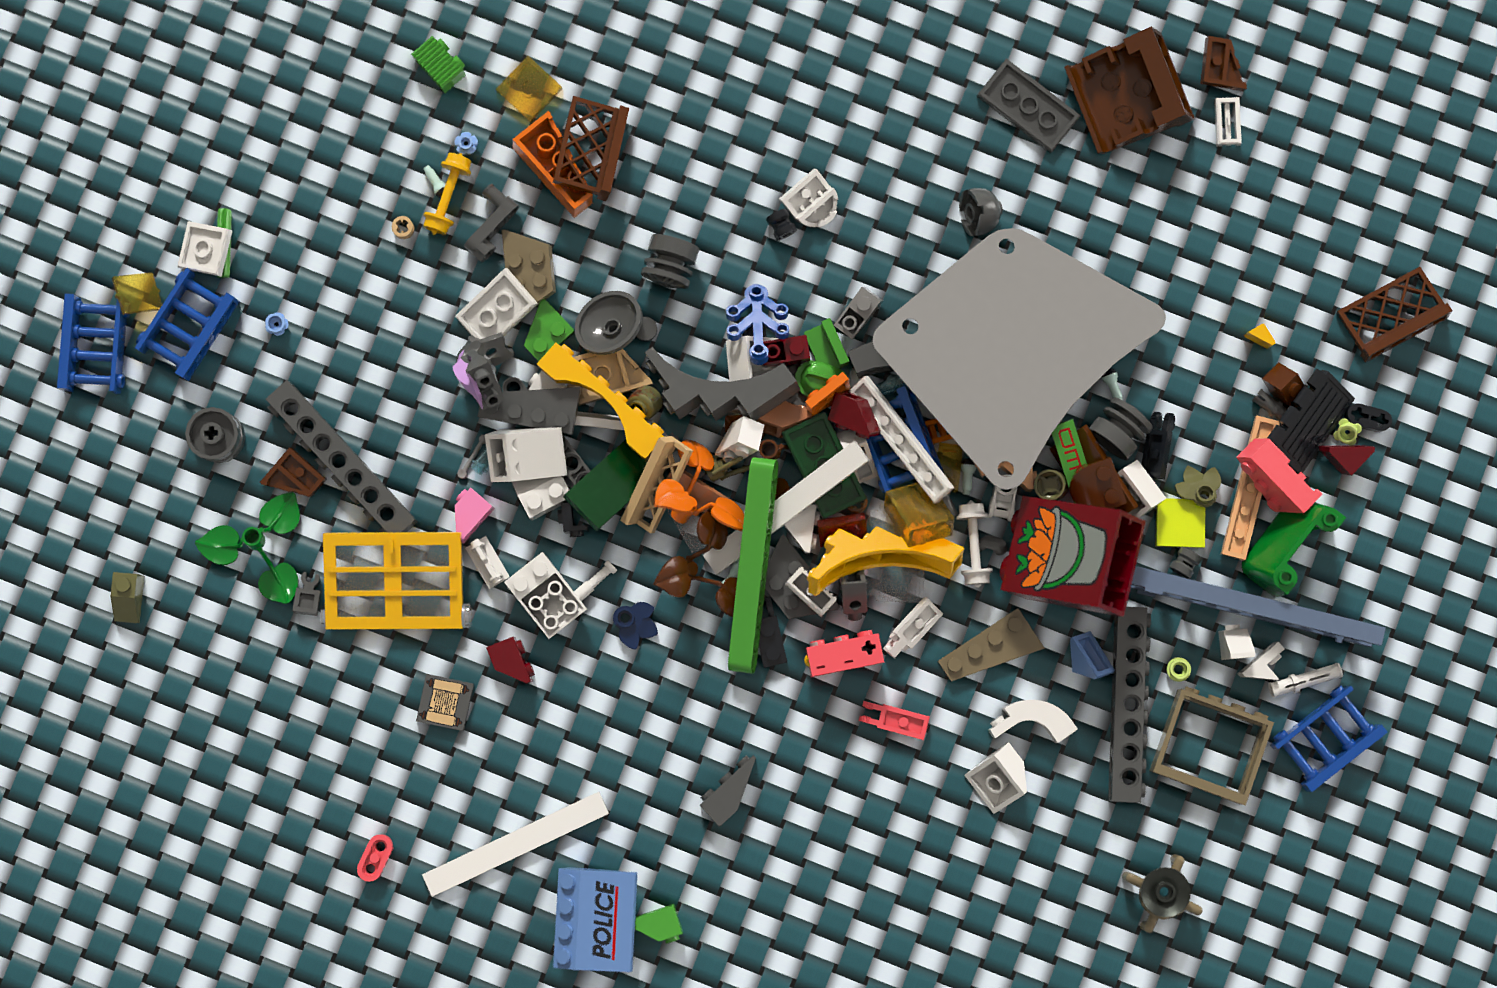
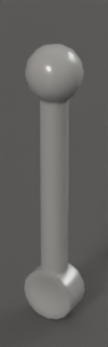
M485 435L479 437V443L464 468L458 471L457 475L459 478L464 479L467 477V470L483 444L486 443Z

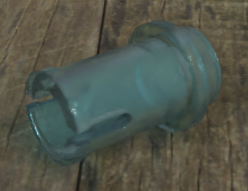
M487 448L482 451L476 460L471 461L473 464L470 467L479 475L488 472L486 470L489 467Z

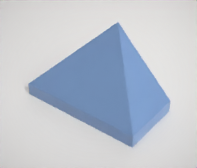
M1091 631L1070 639L1072 672L1092 679L1115 672V669Z

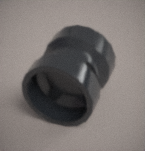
M787 208L776 211L766 218L768 225L774 229L773 235L776 241L787 238L797 231L795 224L789 219L790 214Z

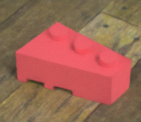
M1255 438L1236 457L1241 463L1242 470L1253 480L1254 487L1267 500L1268 507L1275 512L1305 513L1322 495L1318 489L1313 491L1304 482L1306 476L1302 472L1297 474L1288 465L1290 460L1269 438Z

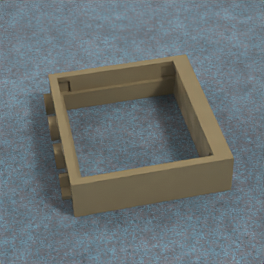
M1187 686L1185 690L1177 689L1149 771L1246 806L1274 722L1267 720L1268 716L1255 711L1254 715L1244 712L1245 707L1235 703H1231V706L1222 704L1223 699L1213 695H1208V698L1200 696V691ZM1184 699L1259 726L1237 792L1162 765Z

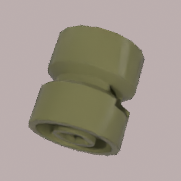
M1044 470L1034 480L1035 492L1042 499L1061 500L1069 491L1064 473L1057 470Z

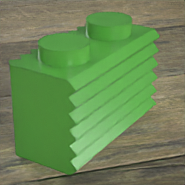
M431 36L411 55L444 93H447L448 90L466 76L463 70L465 65L457 56L452 57L447 52L449 47L441 38L437 41L434 36Z

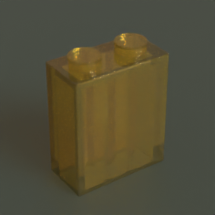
M919 483L886 491L884 509L908 548L952 535L954 516L942 499L934 504Z

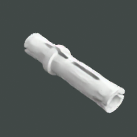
M1335 663L1303 674L1288 675L1286 679L1268 683V688L1271 696L1275 698L1289 692L1298 693L1300 689L1329 680L1342 678L1343 672L1340 664Z

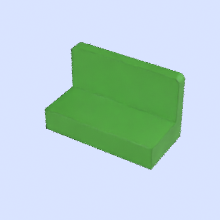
M830 318L821 321V325L804 332V335H807L808 345L816 361L827 363L839 369L849 365L847 354Z

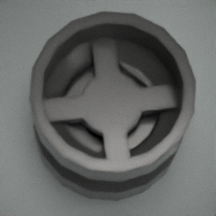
M1180 547L1177 552V559L1172 561L1169 568L1178 575L1191 579L1194 574L1193 569L1196 565H1199L1202 557L1188 548Z

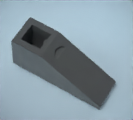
M746 755L736 764L739 769L734 774L726 773L718 781L721 784L720 787L715 791L710 788L701 797L703 802L700 806L719 827L738 810L756 759L754 755L751 758Z

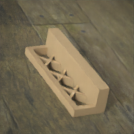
M672 436L658 438L620 521L626 525L638 524L649 533H655L666 508L658 507L657 509L654 506L653 494L657 490L658 484L664 480L663 473L665 469L670 468L672 480L679 482L693 450ZM675 448L684 453L680 462L675 463L673 457ZM651 509L653 516L651 524L642 519L646 510Z

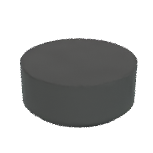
M643 317L642 325L636 335L637 339L643 342L653 340L658 331L655 321L649 317Z

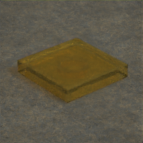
M527 56L496 88V91L531 123L563 88L535 61Z

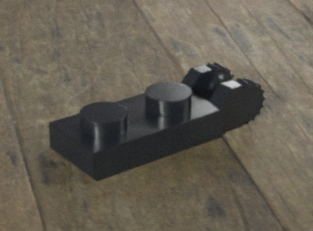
M1154 412L1151 416L1150 423L1153 429L1150 433L1146 434L1141 465L1153 479L1165 480L1172 431L1175 428L1176 422L1173 413L1165 414L1164 418L1160 412Z
M770 597L765 598V606L769 617L762 619L759 649L764 668L787 663L777 616L774 615Z

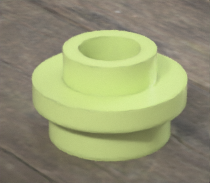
M1177 657L1168 662L1166 672L1170 679L1181 682L1190 676L1191 666L1186 659ZM1176 665L1182 667L1180 674H1176L1174 671Z

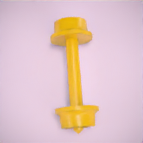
M448 153L446 160L441 162V166L450 171L436 214L431 212H424L423 214L425 217L423 227L430 230L433 235L437 233L446 235L449 227L454 225L452 220L445 218L459 174L471 176V171L469 170L471 160L464 157L462 153Z

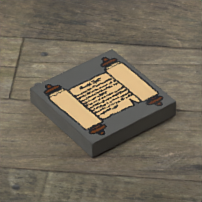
M426 674L416 721L464 731L474 684Z

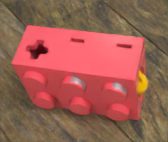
M872 630L858 632L857 638L849 639L848 635L834 637V642L825 644L824 639L810 642V647H806L807 655L804 658V663L810 669L811 677L884 663L879 633L873 634ZM865 642H868L869 646L874 647L870 651V655H868L867 651H862Z

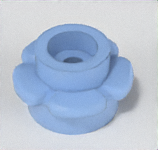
M463 132L461 136L456 137L454 144L457 146L456 150L458 153L470 155L476 151L478 140L471 133Z
M282 313L270 314L265 320V329L269 334L280 336L288 328V320L284 318L285 316Z

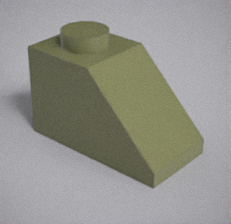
M113 572L110 597L114 621L140 623L144 575Z

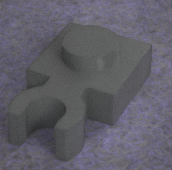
M302 573L301 581L304 587L296 588L293 613L318 616L321 591L315 590V588L320 584L319 574L315 575L313 582H308L307 573Z

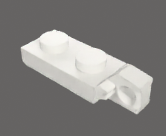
M924 596L892 631L893 633L889 636L891 639L883 649L893 658L902 650L905 652L909 648L912 649L943 613Z

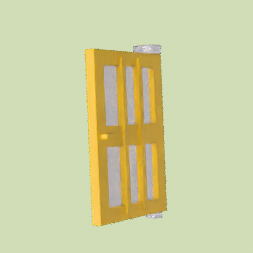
M462 532L323 533L325 609H321L320 621L321 624H325L326 629L471 628L472 607L471 604H463Z

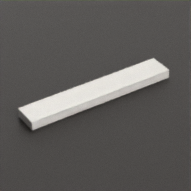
M864 376L848 392L868 400L881 430V435L933 503H938L954 489V486L870 377Z

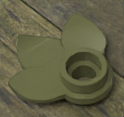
M1186 466L1183 474L1184 482L1175 484L1177 493L1184 499L1193 500L1200 507L1212 506L1217 498L1216 491L1221 485V477L1218 470L1213 467L1203 475L1195 468ZM1204 494L1208 497V499H1203L1200 497V495Z

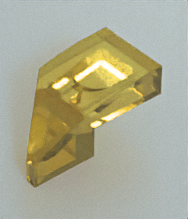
M939 442L938 458L945 476L954 486L952 491L958 493L963 449L957 444Z

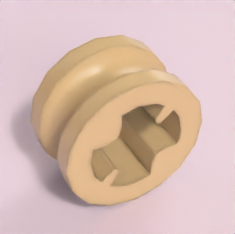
M400 216L394 219L392 231L398 238L408 239L413 235L414 224L408 217ZM407 222L408 231L399 233L398 225L400 223L404 225Z

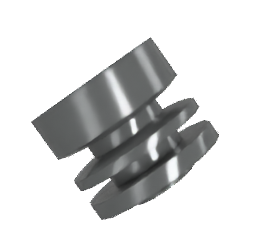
M653 234L648 246V252L656 256V258H645L644 264L648 267L642 268L641 275L664 287L689 288L690 281L686 278L692 277L693 273L684 265H695L699 247L676 237Z
M1114 397L1109 402L1110 407H1105L1103 410L1109 421L1098 417L1089 429L1102 447L1116 457L1127 461L1138 448L1131 438L1143 441L1146 438L1144 433H1150L1153 426L1134 406Z

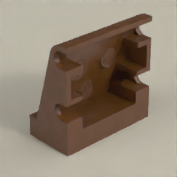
M1152 26L1123 39L1124 42L1117 46L1105 47L1082 58V62L1076 65L1064 66L1098 154L1108 153L1175 126L1179 127L1195 120L1162 33Z

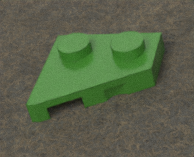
M543 299L539 303L524 347L539 362L555 343L561 346L575 333V330Z

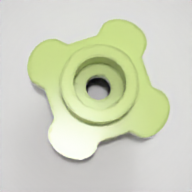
M1345 418L1341 419L1338 430L1333 434L1334 439L1348 445H1354L1357 441V434L1362 431V427L1358 423H1350Z

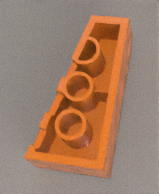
M547 111L512 139L513 150L575 218L592 204L593 194L552 183L563 138L553 121L551 113ZM567 148L565 150V153L567 154L569 159L572 160L573 156L570 150ZM574 163L573 165L575 166L576 170L579 174H581L580 169L577 167L576 163ZM568 166L560 171L559 177L569 180L575 176Z

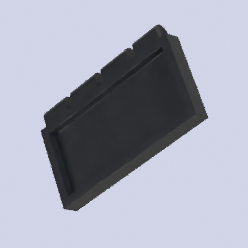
M1315 369L1306 382L1310 387L1303 386L1293 400L1296 407L1290 405L1279 420L1283 426L1276 425L1267 437L1290 460L1288 465L1297 474L1304 472L1319 451V446L1323 445L1355 400L1344 386L1326 370Z

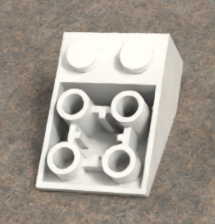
M561 427L500 429L485 434L491 482H513L567 475Z
M544 552L540 553L504 582L548 639L587 610Z

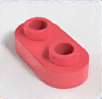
M379 834L369 840L357 866V873L362 880L371 882L381 876L393 851V842L389 836ZM379 842H383L385 844V849L383 851H380L377 848ZM369 864H372L375 867V871L373 873H369L367 871V866Z

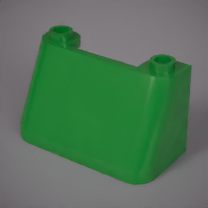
M1316 502L1305 513L1279 512L1248 552L1246 560L1242 561L1241 568L1243 573L1274 598L1288 595L1297 582V573L1287 562L1309 533L1316 529H1321L1325 532L1335 531L1346 517L1336 509Z

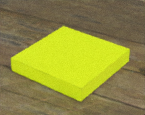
M1166 498L1156 506L1155 546L1205 548L1206 507H1200L1193 500Z

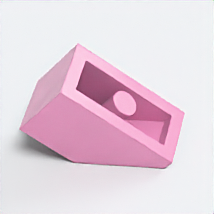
M472 488L468 491L464 489L456 498V501H458L455 505L456 532H462V544L468 540L495 509Z

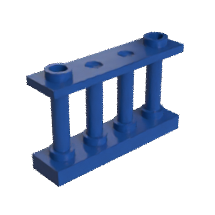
M188 268L178 274L175 279L176 285L147 330L138 336L135 349L144 354L148 349H151L172 362L177 368L175 373L187 381L190 380L240 302L227 292L224 296L219 297L193 281L196 274ZM187 288L215 305L216 309L211 316L206 317L180 301ZM174 308L202 325L203 330L199 336L193 337L167 321ZM161 329L189 345L190 350L186 356L180 357L154 341Z
M65 294L57 379L58 389L73 392L74 386L77 384L110 385L109 391L121 394V388H124L125 376L122 374L126 322L131 314V306L128 300L117 296L116 305L83 304L81 298L77 295ZM83 313L115 315L114 329L81 327L79 324L80 315ZM81 336L114 338L113 351H81L77 348L78 339ZM79 360L112 362L111 375L77 374L75 371L76 362Z
M908 386L896 389L898 395L896 399L889 401L894 410L899 407L904 409L906 414L904 423L944 473L915 394ZM881 433L877 436H871L866 440L880 477L878 481L879 487L887 497L897 495L895 486L915 478L910 471L891 478L887 464L900 458L894 451L885 455L882 454L878 443L884 440Z
M1340 685L1330 692L1332 697L1290 730L1287 732L1282 730L1273 737L1275 741L1270 745L1272 749L1283 747L1304 773L1305 780L1300 784L1307 792H1313L1388 733L1382 724H1375L1374 726L1369 724L1350 701L1347 695L1354 690L1352 686L1342 687ZM1340 702L1361 729L1360 733L1362 735L1356 740L1350 739L1328 712L1336 703ZM1321 717L1341 742L1343 750L1337 755L1329 752L1309 726L1317 718ZM1302 732L1323 758L1324 765L1318 770L1311 768L1290 741L1298 733Z

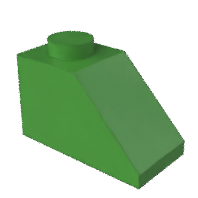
M675 904L635 916V929L657 941L665 940L666 944L679 940V935L683 934Z

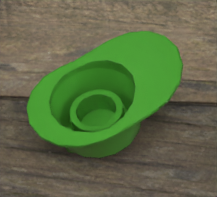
M811 360L804 362L798 368L795 379L799 385L800 392L808 397L814 390L817 389L819 391L823 388L831 376H838L840 373H844V371L827 363Z

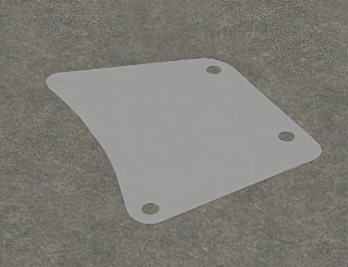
M1010 228L997 230L988 235L886 319L875 330L873 345L876 351L992 484L1001 489H1013L1025 480L1051 433L1072 405L1117 361L1158 333L1165 324L1166 315L1158 304L1023 230ZM1010 239L1014 243V251L1010 254L1002 253L999 249L1001 240ZM906 319H914L918 323L916 333L907 334L904 332L902 325ZM1007 461L1013 465L1014 472L1010 477H1003L999 474L998 465L1001 462Z

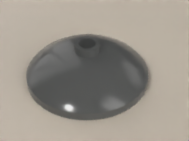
M608 291L599 294L591 299L579 312L575 322L576 339L586 351L592 354L607 355L615 353L631 343L638 334L642 325V309L637 300L626 292Z

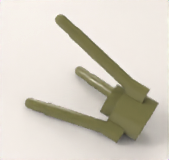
M713 455L714 466L711 471L705 470L712 482L719 479L723 481L730 476L749 471L750 465L729 471V468L742 461L743 457L740 456L726 463L723 459L719 460V456Z

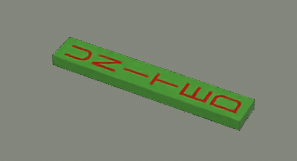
M1073 419L1059 423L1052 432L1068 487L1075 470L1083 464H1087Z

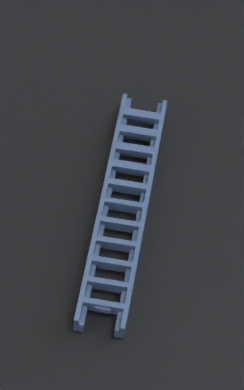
M1138 566L1135 567L1131 588L1136 589L1137 594L1154 598L1155 595L1173 598L1335 638V642L1338 643L1347 641L1367 647H1372V644L1382 646L1386 627Z

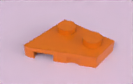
M843 372L838 376H831L823 388L819 391L816 389L808 395L805 404L812 416L832 406L836 392H844L851 389L849 378Z

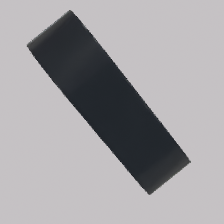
M1353 404L1345 412V419L1350 423H1358L1362 429L1373 432H1383L1390 428L1392 424V417L1387 411L1364 404ZM1358 409L1359 414L1366 416V418H1359L1356 421L1354 420L1355 416L1351 415V412ZM1381 415L1385 424L1378 427V422L1371 420V418H1378Z

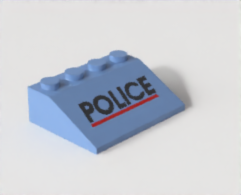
M575 867L559 868L553 968L633 972L638 872Z

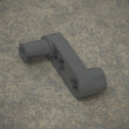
M492 183L484 189L482 195L497 207L496 211L470 236L464 245L481 263L486 261L496 249L490 240L519 209V205L509 196L506 197Z

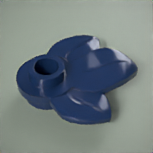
M637 602L632 607L621 606L614 612L613 621L619 628V638L627 647L636 650L640 638H651L658 634L656 624L649 618L654 611L652 605L646 602ZM625 613L630 616V620L627 623L621 621V616Z

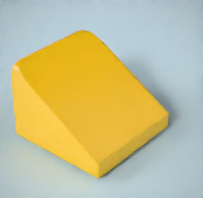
M1263 323L1244 335L1245 338L1266 349L1276 344Z

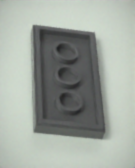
M1007 58L977 94L979 99L1049 153L1054 151L1081 116Z

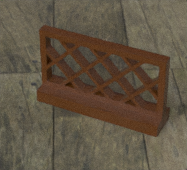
M573 96L552 183L598 195L597 199L607 201L612 189L629 108L620 105L618 109ZM576 104L586 107L589 114L580 118L575 111ZM601 112L612 114L611 121L602 124L597 114ZM592 117L598 128L589 132L583 122ZM579 125L584 135L575 139L570 132V128ZM601 131L606 138V142L598 146L592 135ZM587 138L593 149L584 153L578 143ZM574 146L580 156L570 160L565 150ZM597 152L602 161L593 167L587 156ZM583 159L589 169L579 174L573 164ZM568 166L575 176L569 180L559 177L560 171ZM592 173L597 181L596 187L586 185L582 178Z
M1418 267L1338 310L1337 315L1362 352L1360 356L1366 363L1448 319L1453 310L1448 303L1444 304L1421 267ZM1418 275L1422 282L1421 290L1408 287L1409 279ZM1392 288L1403 290L1401 300L1387 298L1388 291ZM1406 291L1419 294L1417 305L1404 302ZM1423 296L1433 298L1437 304L1432 308L1420 306ZM1371 299L1382 301L1380 312L1366 309L1368 301ZM1385 302L1399 306L1397 316L1383 313ZM1402 307L1416 310L1414 318L1410 320L1401 318ZM1351 310L1361 312L1359 323L1349 321L1345 313ZM1365 314L1378 317L1376 328L1362 324ZM1381 318L1395 321L1393 329L1390 331L1379 329ZM1360 330L1374 332L1373 340L1364 344L1359 336Z

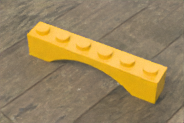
M555 343L537 363L538 367L556 383L572 384L586 388L606 400L621 419L628 446L647 462L658 438L664 437L662 435L664 430L656 423L650 425L644 420L646 415L639 408L635 407L632 409L626 404L628 399L619 391L613 393L608 388L610 383L601 375L596 378L590 372L592 368L585 361L581 360L578 362L572 357L574 352L565 344L560 346Z

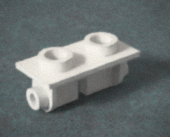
M486 536L472 541L471 545L465 548L489 589L510 577Z

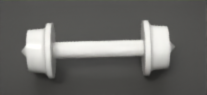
M970 500L967 504L959 505V515L956 516V520H968L972 569L963 570L961 574L965 578V585H974L979 588L981 584L990 583V573L993 572V568L981 569L977 519L988 518V514L984 511L983 503H974Z

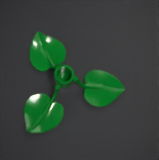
M291 492L276 496L262 507L259 513V520L268 528L260 527L258 529L256 527H249L244 530L240 538L234 528L222 525L211 529L203 537L195 541V545L201 554L209 561L218 565H228L235 562L238 558L237 548H242L244 544L251 550H258L270 570L263 572L259 578L258 587L261 594L271 601L289 604L294 599L299 582L295 569L288 563H280L274 567L262 547L265 545L263 533L270 532L273 529L278 534H287L298 526L300 510L295 493Z

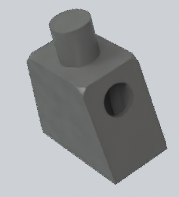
M864 570L851 573L839 579L843 614H848V619L851 621L862 619V613L868 611Z

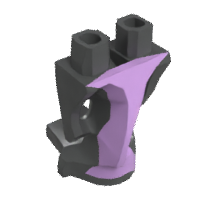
M502 332L483 339H478L473 335L469 336L468 342L457 354L456 364L452 366L457 380L473 395L481 410L496 406L505 400L495 375L497 372L495 366L513 358L515 354L512 348L505 347V338ZM495 348V352L493 354L486 355V352L489 349Z

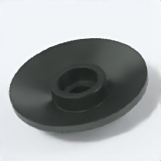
M1161 867L1151 871L1144 878L1141 885V898L1145 907L1151 913L1160 917H1173L1181 913L1189 903L1191 895L1190 886L1185 876L1179 871L1169 867ZM1162 887H1166L1168 889V894L1166 896H1161L1160 889Z

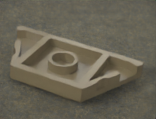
M502 230L505 268H508L535 299L538 303L536 306H538L543 299H547L556 293L552 246L520 234Z

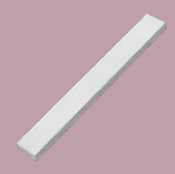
M856 441L850 443L775 500L771 535L870 461ZM735 530L730 534L722 549L715 550L712 548L703 555L716 575L740 558L742 531Z
M597 792L426 872L422 876L433 897L609 814L600 792Z

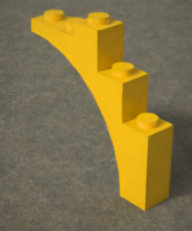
M915 524L908 531H904L900 537L876 526L863 539L839 528L833 536H828L824 544L826 553L822 557L820 564L816 568H812L808 574V593L817 596L828 585L841 577L875 567L898 566L916 568L950 579L962 564L964 548Z

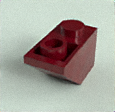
M807 335L763 341V344L769 351L768 361L763 366H779L783 363L785 366H791L810 361Z
M848 391L836 392L828 420L836 423L835 426L843 430L851 429L856 432V436L864 439L880 434L881 430L867 399Z
M510 637L486 647L496 671L528 684L533 682L532 676L535 673L531 663L525 662L523 654L526 653L521 639L517 641L516 637Z

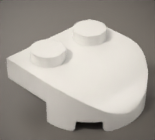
M815 168L779 198L797 222L806 226L822 227L828 224L837 213L838 195L835 189L830 187Z

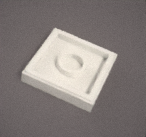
M188 221L177 267L222 277L232 230Z

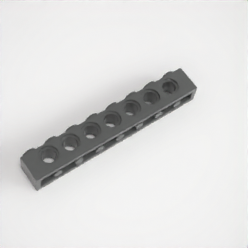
M286 380L266 398L270 403L267 408L276 417L281 416L286 421L283 425L292 435L297 433L302 440L299 443L306 451L310 452L312 450L318 456L315 460L324 470L329 468L332 471L333 475L331 478L339 487L344 485L350 491L347 496L356 505L359 502L365 508L363 513L371 522L376 520L382 526L379 529L380 532H408L418 523L415 517L290 381ZM297 404V413L289 416L287 412L289 406ZM312 421L314 424L313 430L310 433H304L303 427L305 423ZM323 439H329L330 445L328 449L321 451L319 443ZM340 456H344L346 459L345 465L342 468H336L335 460ZM357 473L361 474V483L353 486L351 484L352 476ZM371 491H376L378 494V498L374 503H368L367 495ZM388 508H392L394 511L393 518L385 521L383 519V512Z
M1126 607L1124 617L1114 615L1113 668L1115 672L1112 673L1108 801L1141 803V798L1145 797L1146 787L1145 783H1142V773L1146 772V759L1142 758L1143 749L1147 747V735L1143 734L1144 724L1147 725L1148 711L1144 710V700H1148L1149 688L1145 686V676L1149 675L1150 669L1149 661H1146V652L1150 651V637H1147V628L1151 626V614L1147 613L1146 607ZM1130 625H1134L1138 629V635L1134 639L1130 638L1127 634V628ZM1129 649H1133L1137 653V660L1134 663L1129 662L1126 658V653ZM1129 673L1134 674L1137 679L1133 687L1128 686L1125 682V678ZM1129 697L1133 698L1136 702V707L1133 711H1128L1124 705L1125 700ZM1127 722H1132L1135 726V731L1130 736L1124 732V725ZM1127 746L1132 747L1134 750V756L1130 760L1125 759L1123 756V750ZM1127 770L1133 774V781L1130 784H1125L1122 780V775Z

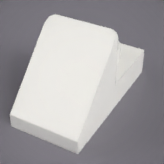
M1273 642L1237 674L1243 678L1279 680L1267 664L1273 665L1282 657L1280 653L1284 650V647L1279 642Z

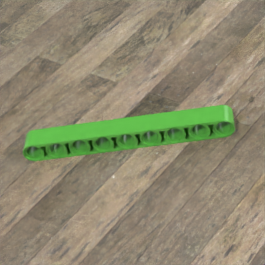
M753 457L750 462L728 658L729 671L754 674L757 666L779 467L778 460Z

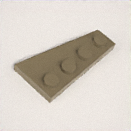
M1017 608L937 662L949 680L954 681L1042 650L1044 646Z

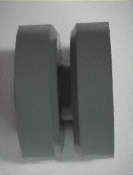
M214 407L201 409L195 413L187 423L185 432L186 441L191 451L199 457L214 463L229 462L237 457L244 447L246 438L244 427L239 419L223 409Z

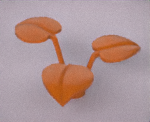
M687 439L682 441L681 443L693 450L687 465L696 467V472L687 491H684L683 486L675 480H663L656 490L654 506L670 509L672 518L681 524H685L692 515L697 517L704 510L712 508L711 515L718 522L730 528L743 531L744 513L738 504L728 498L719 497L715 500V503L710 502L697 509L696 499L689 495L701 469L706 471L712 470L714 458L711 452L702 444ZM678 449V454L682 458L684 453Z

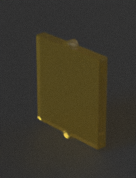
M153 273L113 276L112 281L116 291L115 298L119 301L122 314L159 311L162 306L159 296L160 289L156 286Z

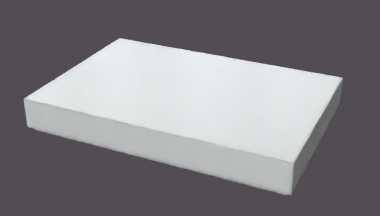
M504 268L455 317L471 335L478 339L501 332L505 336L538 303L509 269Z

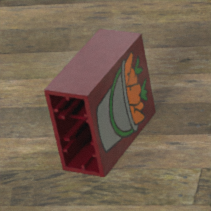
M1022 496L1020 509L1014 513L1011 520L1013 538L1009 555L1001 563L1000 577L1002 585L1000 590L1027 600L1124 617L1146 521L1118 509Z

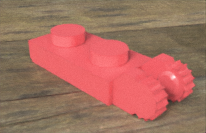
M863 701L862 706L866 709H874L881 712L879 720L863 715L859 716L858 721L876 725V728L924 740L929 716L885 704L878 705Z

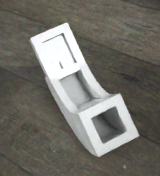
M1023 700L1003 707L1002 709L1007 717L999 716L990 723L992 727L988 729L991 736L997 738L1015 724L1030 720L1042 725L1053 741L1059 743L1075 732L1077 727L1069 716L1055 705L1040 700Z

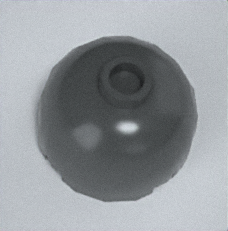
M971 188L962 192L959 201V212L964 211L966 220L961 219L965 231L970 236L987 234L997 227L1003 207L990 190Z

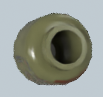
M648 385L639 387L630 395L627 405L632 409L635 407L639 408L646 415L644 418L646 421L656 415L663 404L659 391Z

